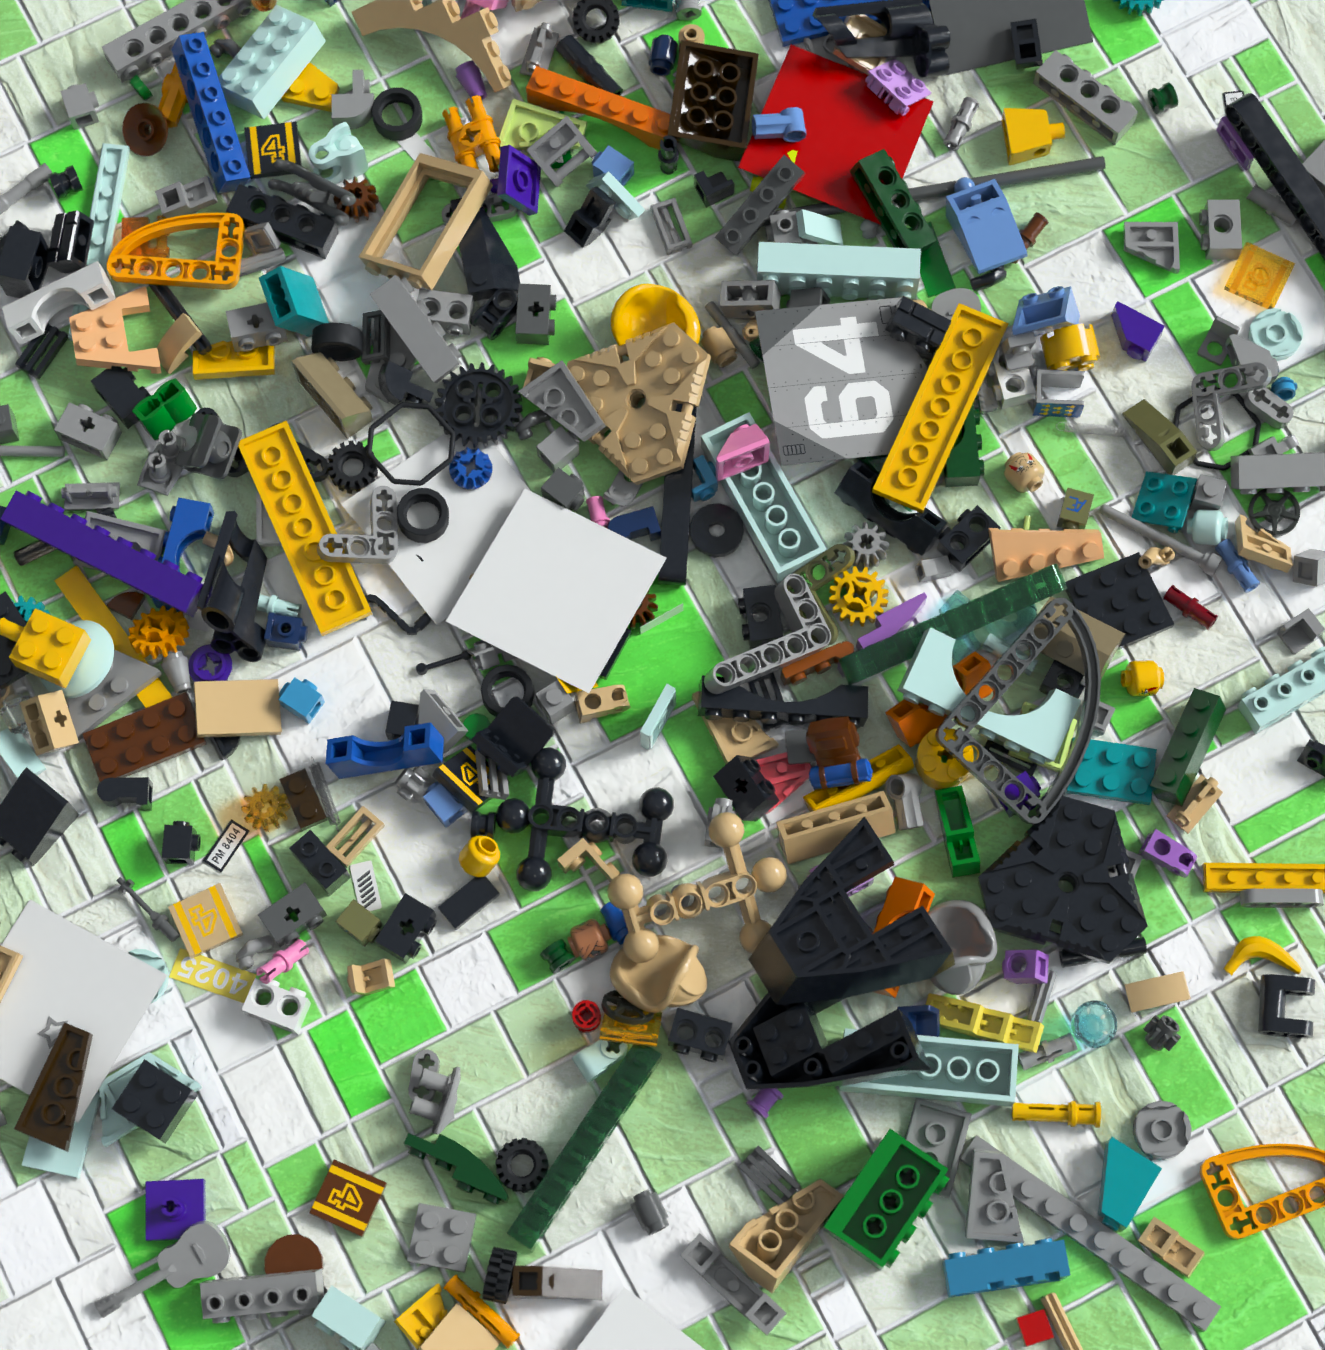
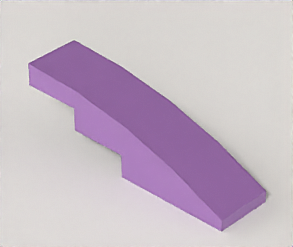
M925 592L876 617L875 626L877 629L858 638L856 644L858 651L839 660L837 669L842 678L867 664L892 644L925 606L927 599Z

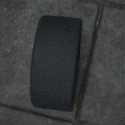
M401 87L382 91L375 98L372 105V118L377 131L384 138L393 141H402L417 133L422 124V109L417 96L410 90ZM404 103L411 107L413 116L403 125L392 126L383 121L382 111L390 104Z
M320 324L312 330V353L321 352L326 359L331 357L334 361L355 360L363 353V332L350 324Z
M417 488L409 491L401 498L397 506L398 525L401 532L408 539L415 542L428 543L437 540L445 533L449 525V508L445 498L439 492L430 488ZM419 502H429L437 507L439 520L433 527L427 529L415 528L407 519L409 508Z
M509 664L497 666L489 671L482 681L481 695L483 704L488 712L495 717L504 707H500L494 702L491 691L495 682L501 678L512 677L520 681L524 689L522 700L530 707L533 704L534 690L532 680L526 671L518 666Z

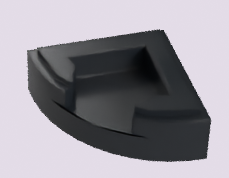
M240 736L213 737L224 760L234 753L240 741Z

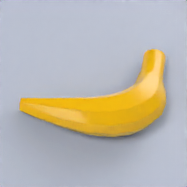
M1251 936L1242 939L1223 968L1224 971L1232 976L1244 961L1257 957L1267 959L1296 974H1299L1302 970L1298 963L1279 944L1261 936Z

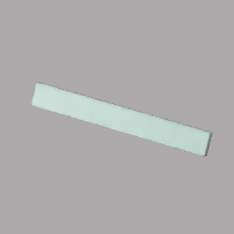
M102 143L89 216L94 220V227L86 266L98 261L108 275L107 261L113 250L130 148L126 145ZM74 305L72 316L90 308L84 305ZM70 327L68 338L70 341H73Z

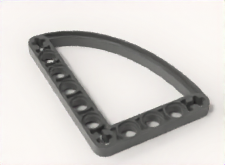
M1056 598L1050 601L938 726L935 734L939 745L1027 824L1040 823L1059 801L1083 760L1097 719L1101 688L1099 657L1091 631L1080 612L1072 603L1065 598ZM1063 605L1064 609L1062 612L1065 616L1060 615L1052 622L1048 620L1056 612L1053 606ZM1039 623L1045 625L1048 629V635L1045 639H1039L1034 634V627ZM1068 623L1077 639L1082 654L1085 674L1084 703L1076 736L1058 775L1040 800L978 743L969 732L1061 628ZM1019 644L1026 645L1030 650V655L1026 660H1022L1016 655V648ZM1000 665L1010 667L1012 674L1009 680L999 678L997 670ZM983 685H987L993 690V697L990 701H984L979 696V689ZM964 706L972 707L975 712V717L971 722H966L961 717V709ZM956 722L965 727L964 731L960 727L953 733L955 740L950 739L946 741L944 739L946 735L943 731L944 728L949 730L956 725ZM966 746H972L977 750L975 761L969 762L963 757V750ZM988 765H993L998 770V777L994 781H989L984 776V769ZM1009 784H1014L1019 790V795L1015 800H1009L1005 796V788ZM1026 795L1028 799L1024 802L1030 807L1035 805L1038 807L1036 809L1038 817L1032 816L1029 818L1027 815L1029 813L1028 808L1024 805H1020L1017 808L1016 804L1023 801Z

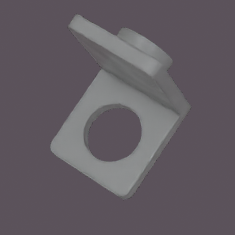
M1216 316L1197 354L1218 366L1222 365L1228 354L1224 343L1229 335H1238L1240 327ZM1212 342L1219 343L1222 347V353L1217 356L1211 355L1207 350L1208 344Z

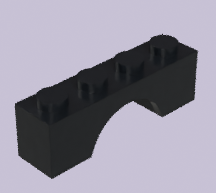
M862 461L856 462L848 469L834 493L841 498L843 503L853 506L860 511L864 518L881 526L889 536L897 538L906 544L911 552L921 556L926 554L936 543L947 522L926 507L923 513H902L895 510L887 503L884 497L872 493L879 474Z

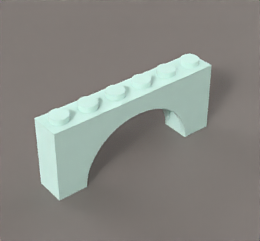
M931 627L924 631L897 690L904 694L903 698L914 704L924 703L929 706L928 710L939 716L949 715L962 701L966 694L959 686L952 667V650L956 639ZM1056 688L1049 691L1043 702L1027 714L1011 716L988 711L974 728L979 730L978 734L991 741H994V738L1004 742L1003 746L1013 752L1019 753L1020 750L1030 754L1028 758L1031 761L1044 765L1045 762L1055 761L1081 700ZM964 706L961 709L962 719L966 722H971L975 717L973 708Z

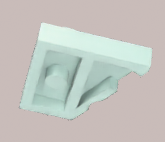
M609 171L592 178L585 185L588 189L596 186L599 187L616 202L614 209L625 219H635L645 210Z

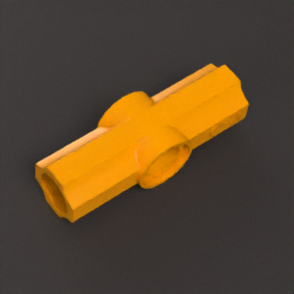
M174 63L171 74L168 73L164 78L162 85L163 96L158 106L166 118L168 128L177 127L185 104L188 103L176 63Z

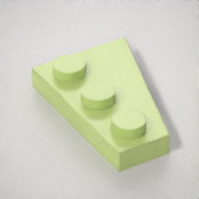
M512 99L499 136L501 141L499 150H501L502 146L511 145L517 150H527L567 115ZM568 116L584 136L588 126L587 122ZM577 143L571 149H579L581 145Z

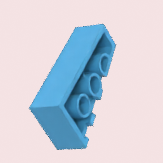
M1052 1238L1034 1241L1035 1245L1023 1246V1243L1006 1245V1250L995 1251L994 1247L977 1250V1255L966 1256L965 1252L948 1254L949 1259L942 1262L948 1298L1064 1280L1071 1275L1064 1240L1052 1241Z

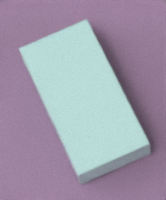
M804 209L796 212L800 238L824 245H843L840 220Z

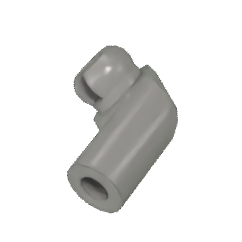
M267 935L247 941L236 954V962L239 963V968L242 970L252 968L254 965L252 957L256 953L274 948L272 937Z

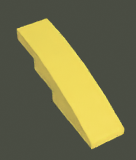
M932 993L928 994L925 1005H931L939 1009V1027L990 1042L1019 1044L1018 1049L1037 1053L1044 1029L1042 1023L1017 1018L1010 1013L984 1008L981 1004Z

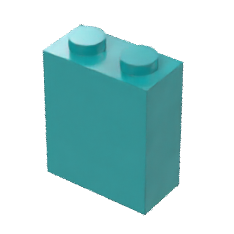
M282 266L259 277L275 326L310 336L316 326L329 323L313 277Z

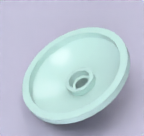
M88 620L70 623L84 629L91 639L70 682L65 689L41 678L43 685L48 691L62 690L65 698H77L96 688L109 672L114 657V644L111 635L100 624Z

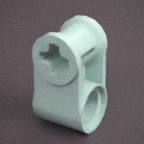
M610 1033V1034H607V1035H612V1036H620V1037H623L622 1035H620V1034H618V1033ZM601 1038L596 1043L578 1052L572 1057V1060L589 1083L622 1060L627 1054L628 1046L625 1040ZM610 1041L622 1043L619 1046V1053L615 1054L614 1051L607 1052L610 1048Z

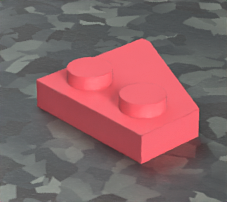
M787 752L756 760L761 767L760 772L765 779L773 784L775 787L774 793L780 800L765 814L773 811L809 779L810 763L790 765L788 764Z

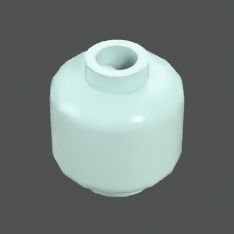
M1198 509L1194 513L1193 518H1188L1187 534H1192V540L1195 544L1217 546L1222 539L1227 538L1228 518L1224 517L1221 511Z

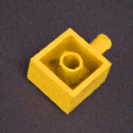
M36 608L24 627L6 618L0 619V635L17 642L9 656L13 664L17 668L66 689L91 642L87 632Z

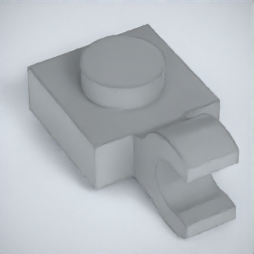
M1288 435L1278 442L1272 436L1247 450L1250 455L1283 454L1299 445L1295 435Z

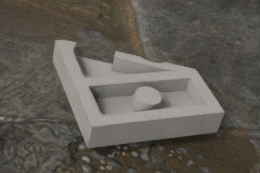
M1124 222V251L1174 274L1179 273L1178 222Z

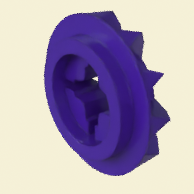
M211 644L196 649L188 662L189 674L195 682L227 681L230 673L233 671L230 654L216 652L212 649ZM207 657L214 664L218 663V666L214 667L215 675L213 676L208 670H203V668L207 667Z

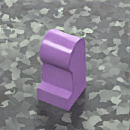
M1157 829L1148 833L1138 852V855L1143 856V859L1151 860L1161 867H1165L1173 874L1184 878L1188 876L1197 859V855Z

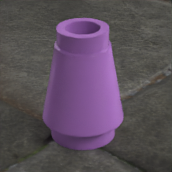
M472 60L459 65L455 69L457 72L456 78L471 98L472 96H481V99L487 97L481 70Z

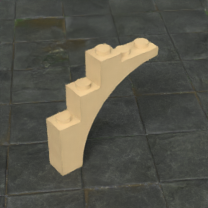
M375 0L351 12L362 36L379 30L393 28L417 29L428 32L454 44L468 55L485 74L494 92L512 85L510 71L506 65H503L499 56V47L490 37L499 31L497 19L489 11L488 7L461 19L459 15L460 9L455 0H438L425 7L422 5L423 0Z

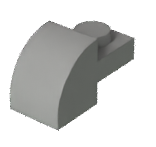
M208 176L185 185L176 182L155 191L161 212L166 218L197 214L196 211L218 203L211 179Z

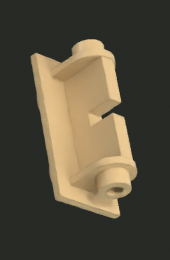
M1201 774L1191 786L1183 806L1175 805L1166 817L1189 834L1222 795L1223 792L1217 787L1218 781L1213 777L1206 779Z

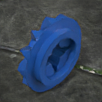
M466 447L465 450L457 451L449 465V473L452 480L458 486L465 489H477L485 485L491 478L493 470L488 454L483 453L479 448L470 449ZM475 460V468L477 470H472L467 476L466 467L463 465H469Z

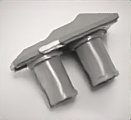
M164 430L159 435V442L161 444L158 443L153 453L150 452L137 486L168 496L183 470L182 467L174 463L179 451H184L186 438L176 435L173 431L170 433V430Z
M460 1067L453 1068L452 1074L448 1076L427 1070L426 1068L421 1073L418 1085L441 1092L443 1098L437 1104L414 1096L409 1113L433 1120V1134H440L454 1119L457 1089L461 1079Z

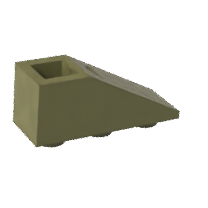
M1145 399L1122 413L1167 474L1175 475L1193 463L1197 454L1196 449L1179 428Z

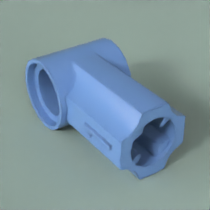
M790 107L776 114L753 115V137L755 139L783 138L784 141L792 143L803 140L806 137L803 110L798 107Z

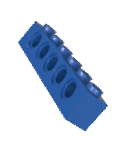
M204 32L179 35L171 51L217 193L236 191L239 184L246 185L250 179V174Z

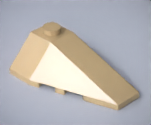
M819 1179L794 1194L791 1199L781 1205L772 1207L758 1219L754 1218L746 1223L731 1241L729 1248L747 1275L770 1293H773L820 1231L844 1195L822 1179Z

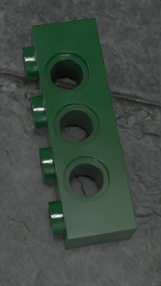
M885 149L859 160L853 166L850 173L880 222L893 248L921 249V253L928 250L937 241L934 230L927 224L919 204L912 198L908 191L907 183L901 179L893 159L888 156ZM879 179L883 180L886 185L882 184ZM892 201L895 202L898 205V207L894 206ZM905 224H907L911 228V230L907 229Z

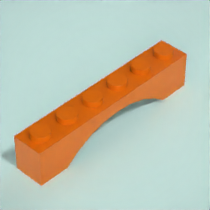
M536 66L526 87L528 103L551 111H569L601 119L627 131L652 148L659 150L660 140L664 141L663 137L667 136L670 120L669 113Z

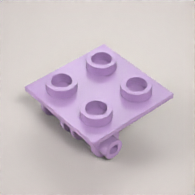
M892 59L867 72L869 74L865 80L868 83L867 87L878 95L880 99L887 95L884 103L888 104L890 102L888 106L897 115L901 114L904 116L910 109L909 105L932 94L926 88L924 82L915 78L907 70V67L896 59Z

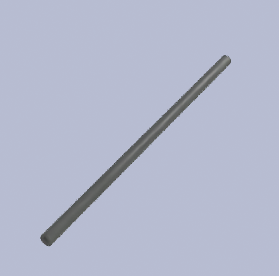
M1104 156L970 179L974 182L975 186L995 179L999 187L1103 170L1105 169ZM956 181L908 188V191L914 201L947 196L955 193L954 185ZM825 202L782 209L789 210V212H798L804 209L823 216L847 212ZM769 218L763 226L769 225Z

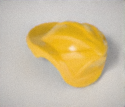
M649 283L639 284L625 291L613 307L611 331L618 346L625 344L627 339L635 338L638 335H643L646 332H651L673 322L697 344L700 340V323L695 310L683 296L670 288Z

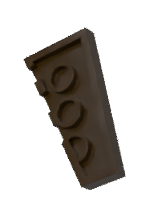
M64 1022L15 1125V1130L66 1152L69 1151L93 1037L91 1033Z

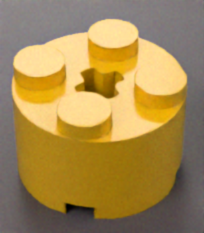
M1084 324L1065 326L1055 329L1054 336L1048 338L1046 333L1040 337L1047 370L1068 371V369L1078 368V371H1087L1093 369L1094 363L1100 359L1093 325L1089 324L1087 329H1085Z
M944 728L943 731L946 734L944 739L946 741L950 739L955 740L953 733L956 730H946ZM933 729L925 735L919 744L915 757V768L922 781L933 789L939 790L958 786L965 781L969 771L939 745L935 737L937 729ZM966 746L963 750V757L969 762H973L974 759L972 746ZM942 755L947 756L946 763L941 762Z

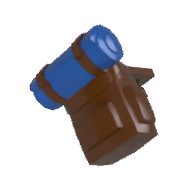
M848 716L810 722L806 732V741L810 752L815 755L817 766L811 767L809 771V781L814 790H827L853 784L860 785L863 782L871 781L873 769L868 759L861 758L858 751L860 743L859 734L855 724L850 722Z

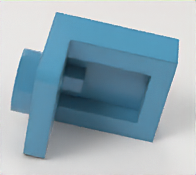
M704 455L693 459V469L702 483L691 490V498L694 502L699 500L707 501L715 496V492L718 491V481L715 477L716 468L712 461L707 462Z

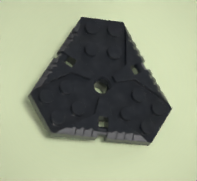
M1063 796L1044 820L1029 828L1021 841L1017 840L978 877L977 881L986 914L994 931L1045 945L1046 941L1056 944L1055 949L1110 964L1147 928V922L1140 903L1133 873H1129L1127 868L1129 859L1126 854L1115 810ZM1032 845L1040 851L1037 855H1034L1029 850ZM1116 868L1118 876L1110 878L1108 869ZM1065 880L1070 882L1073 886V891L1063 892L1059 888V881ZM1051 923L1061 925L1060 933L1050 931Z

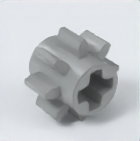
M419 766L413 770L410 768L404 769L395 781V784L400 787L396 793L406 801L412 797L419 800L430 786V783L425 780L429 774Z

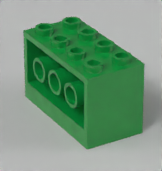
M889 1129L824 1225L823 1231L879 1270H882L884 1265L890 1268L900 1254L896 1249L899 1243L902 1241L906 1244L917 1227L913 1225V1222L917 1216L923 1219L932 1206L933 1202L929 1198L933 1192L939 1195L950 1178L945 1176L949 1169L895 1131ZM907 1172L910 1173L914 1184H902V1178L899 1174L905 1175ZM883 1198H895V1204L898 1206L897 1209H886L884 1207L886 1203L883 1201ZM877 1221L881 1233L875 1232L873 1235L870 1234L866 1223Z

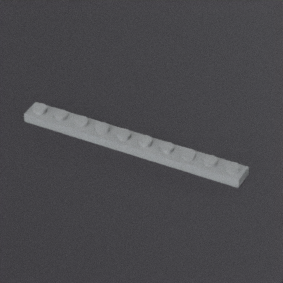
M976 1135L960 1158V1161L971 1168L973 1149L999 1150ZM1004 1154L1014 1199L1201 1331H1206L1221 1308L1220 1305Z

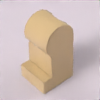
M624 685L591 689L590 693L585 691L576 692L574 698L580 724L590 722L594 718L608 716V714L621 713L630 708Z

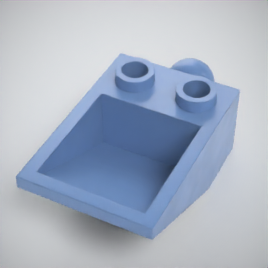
M963 177L958 179L954 185L955 193L946 196V218L977 273L981 274L1027 257L1028 253L1013 214L997 181L992 179L975 186L970 178Z
M1057 286L1049 289L1047 293L1039 295L1037 293H1030L1023 296L1018 303L1012 328L1013 335L1034 332L1035 336L1054 332L1058 328L1079 324L1080 313L1071 286L1066 288Z

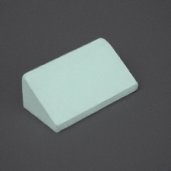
M15 725L0 732V755L17 778L26 767L37 776L46 770L43 763Z

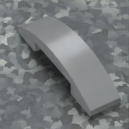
M700 1233L680 1254L701 1277L765 1335H768L787 1314Z

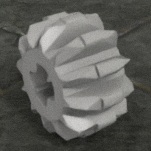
M866 522L863 523L862 529L854 525L852 526V533H845L844 538L846 542L843 545L851 547L854 551L855 561L853 566L857 567L861 562L863 563V568L869 567V562H871L873 566L877 567L879 566V559H886L887 553L884 550L889 548V542L884 541L886 538L885 532L877 533V524L872 529H868V523ZM861 543H865L866 546L870 544V549H866V546L861 548Z

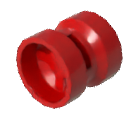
M589 1000L577 1003L572 1011L575 1027L583 1033L595 1031L601 1023L598 1005Z

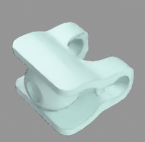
M346 122L332 128L325 138L314 143L309 149V159L314 166L313 172L321 176L320 174L323 170L332 168L333 174L325 179L334 184L344 179H353L354 176L359 177L368 170L365 150L357 138L351 135L350 127ZM320 151L328 153L323 159L315 157Z

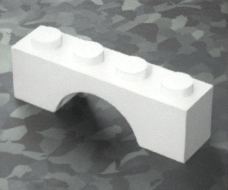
M96 261L2 307L8 330L17 342L22 345L44 334L48 321L61 309L71 305H84L94 310L115 300L116 297L110 278L100 263Z

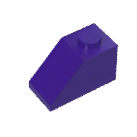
M1117 301L1111 317L1122 350L1126 351L1131 358L1141 359L1146 362L1160 339L1165 325Z

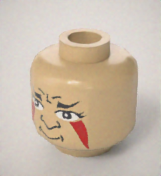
M1018 452L1006 461L1004 475L1018 492H1034L1042 486L1045 470L1031 453Z

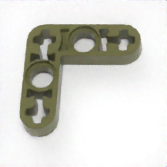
M836 544L794 572L812 583V586L809 583L807 585L831 633V640L826 646L836 642L838 629L815 591L853 565L855 561L854 551L851 547L843 544ZM838 551L844 553L846 552V555L844 556V563L836 561L835 563L830 565L826 561V559H828V561L831 562L836 560L839 557L837 553ZM821 564L825 568V575L822 579L816 580L813 577V569ZM786 585L788 591L795 594V592H792L793 588ZM799 610L801 617L807 619L805 613ZM811 635L812 640L819 644L818 639Z

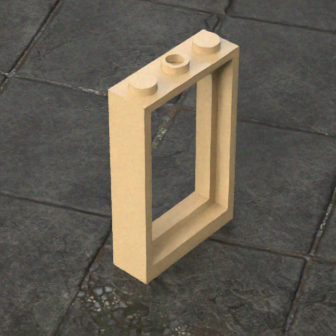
M419 153L359 255L366 271L374 276H379V274L387 276L389 279L394 275L399 276L400 279L405 277L412 287L416 289H421L422 287L433 290L493 187L485 173L479 169ZM429 178L467 188L420 270L382 258Z

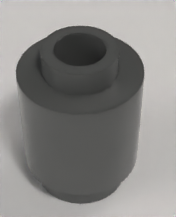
M649 1189L633 1197L635 1202L631 1204V1207L642 1230H646L649 1236L669 1226L667 1221L669 1216L657 1192L650 1193Z

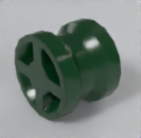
M1170 82L1163 84L1159 89L1152 88L1148 90V100L1155 114L1162 113L1165 108L1172 109L1178 106V97Z
M563 939L552 943L540 954L541 958L550 964L549 969L553 974L560 972L576 959L572 952L567 951L566 943Z

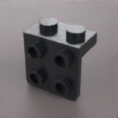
M516 696L509 700L488 728L478 731L471 740L477 745L476 749L482 755L490 757L497 763V768L503 774L514 777L527 769L534 755L544 748L555 734V730L520 697Z

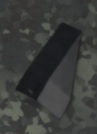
M462 198L450 200L452 213ZM481 205L459 243L468 294L473 295V301L490 299L498 289L504 287L512 289L517 294L520 283L517 265Z

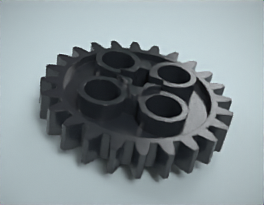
M481 362L479 369H475L473 363H470L468 371L459 366L460 374L456 375L451 371V381L442 380L445 389H437L438 396L441 398L435 399V405L439 407L435 411L453 429L456 435L455 441L460 437L462 438V445L464 447L469 441H472L474 449L478 446V442H482L484 447L487 448L488 440H492L497 445V437L501 436L507 439L506 430L515 431V425L512 422H520V416L517 413L522 412L523 409L522 405L518 404L522 402L521 394H516L519 391L518 384L512 385V376L504 379V369L495 373L494 364L488 370L485 369L484 362ZM483 384L481 391L482 404L480 405L479 413L480 421L479 426L475 427L478 385ZM465 388L473 390L469 395L460 394ZM492 390L500 392L496 397L487 396V393ZM463 413L470 415V418L464 421L457 419ZM489 415L497 417V420L491 423L484 421ZM444 428V433L448 435L449 433Z

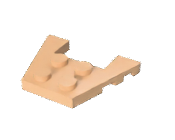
M141 287L119 296L115 300L94 310L88 309L69 317L76 364L78 366L111 369L112 366L127 367L128 371L138 372V369H148L154 374L161 373L157 348L129 352L123 316L150 312L146 287Z

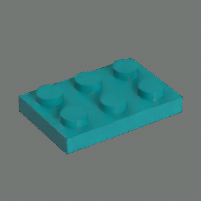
M1091 739L1083 760L1066 789V793L1150 805L1152 799L1150 783L1154 777L1157 749Z

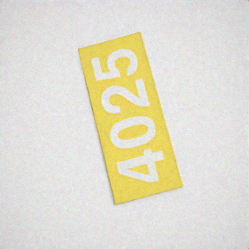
M180 948L169 977L245 1003L257 974L202 955L191 959L188 951Z

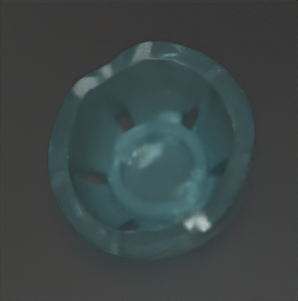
M1092 1000L1078 1006L1072 1015V1032L1076 1039L1087 1047H1103L1116 1034V1015L1102 1001ZM1105 1015V1018L1101 1020L1100 1017Z

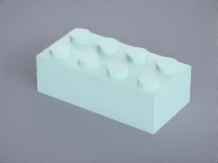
M276 5L218 77L226 102L265 119L326 42L316 23Z

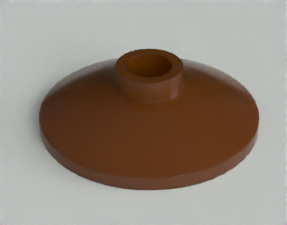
M139 103L131 107L124 117L123 137L131 151L140 156H152L164 147L168 136V125L164 114L158 107L150 103Z

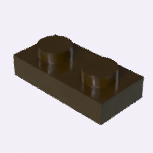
M305 768L279 779L302 831L328 820Z

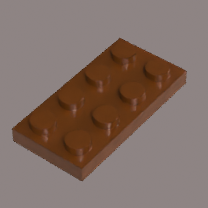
M187 692L83 733L100 782L106 778H125L207 745L205 737L197 738L195 710Z

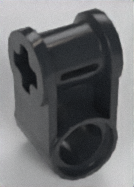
M510 288L498 289L474 313L470 324L481 328L487 333V338L490 340L497 338L505 326L517 315L516 293ZM504 300L512 301V304L508 307L500 306V303Z

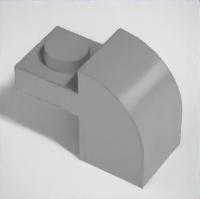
M353 70V94H332V122L334 127L346 122L350 130L357 129L366 125L372 119V105L375 97L374 93H370V80H365L363 70Z

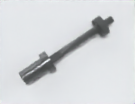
M121 877L117 879V882L121 885L118 891L122 895L126 894L127 891L150 915L153 922L152 927L155 930H160L171 942H174L180 934L168 923L169 918L165 914L160 915L153 911L132 889L135 883L131 879H128L126 882Z

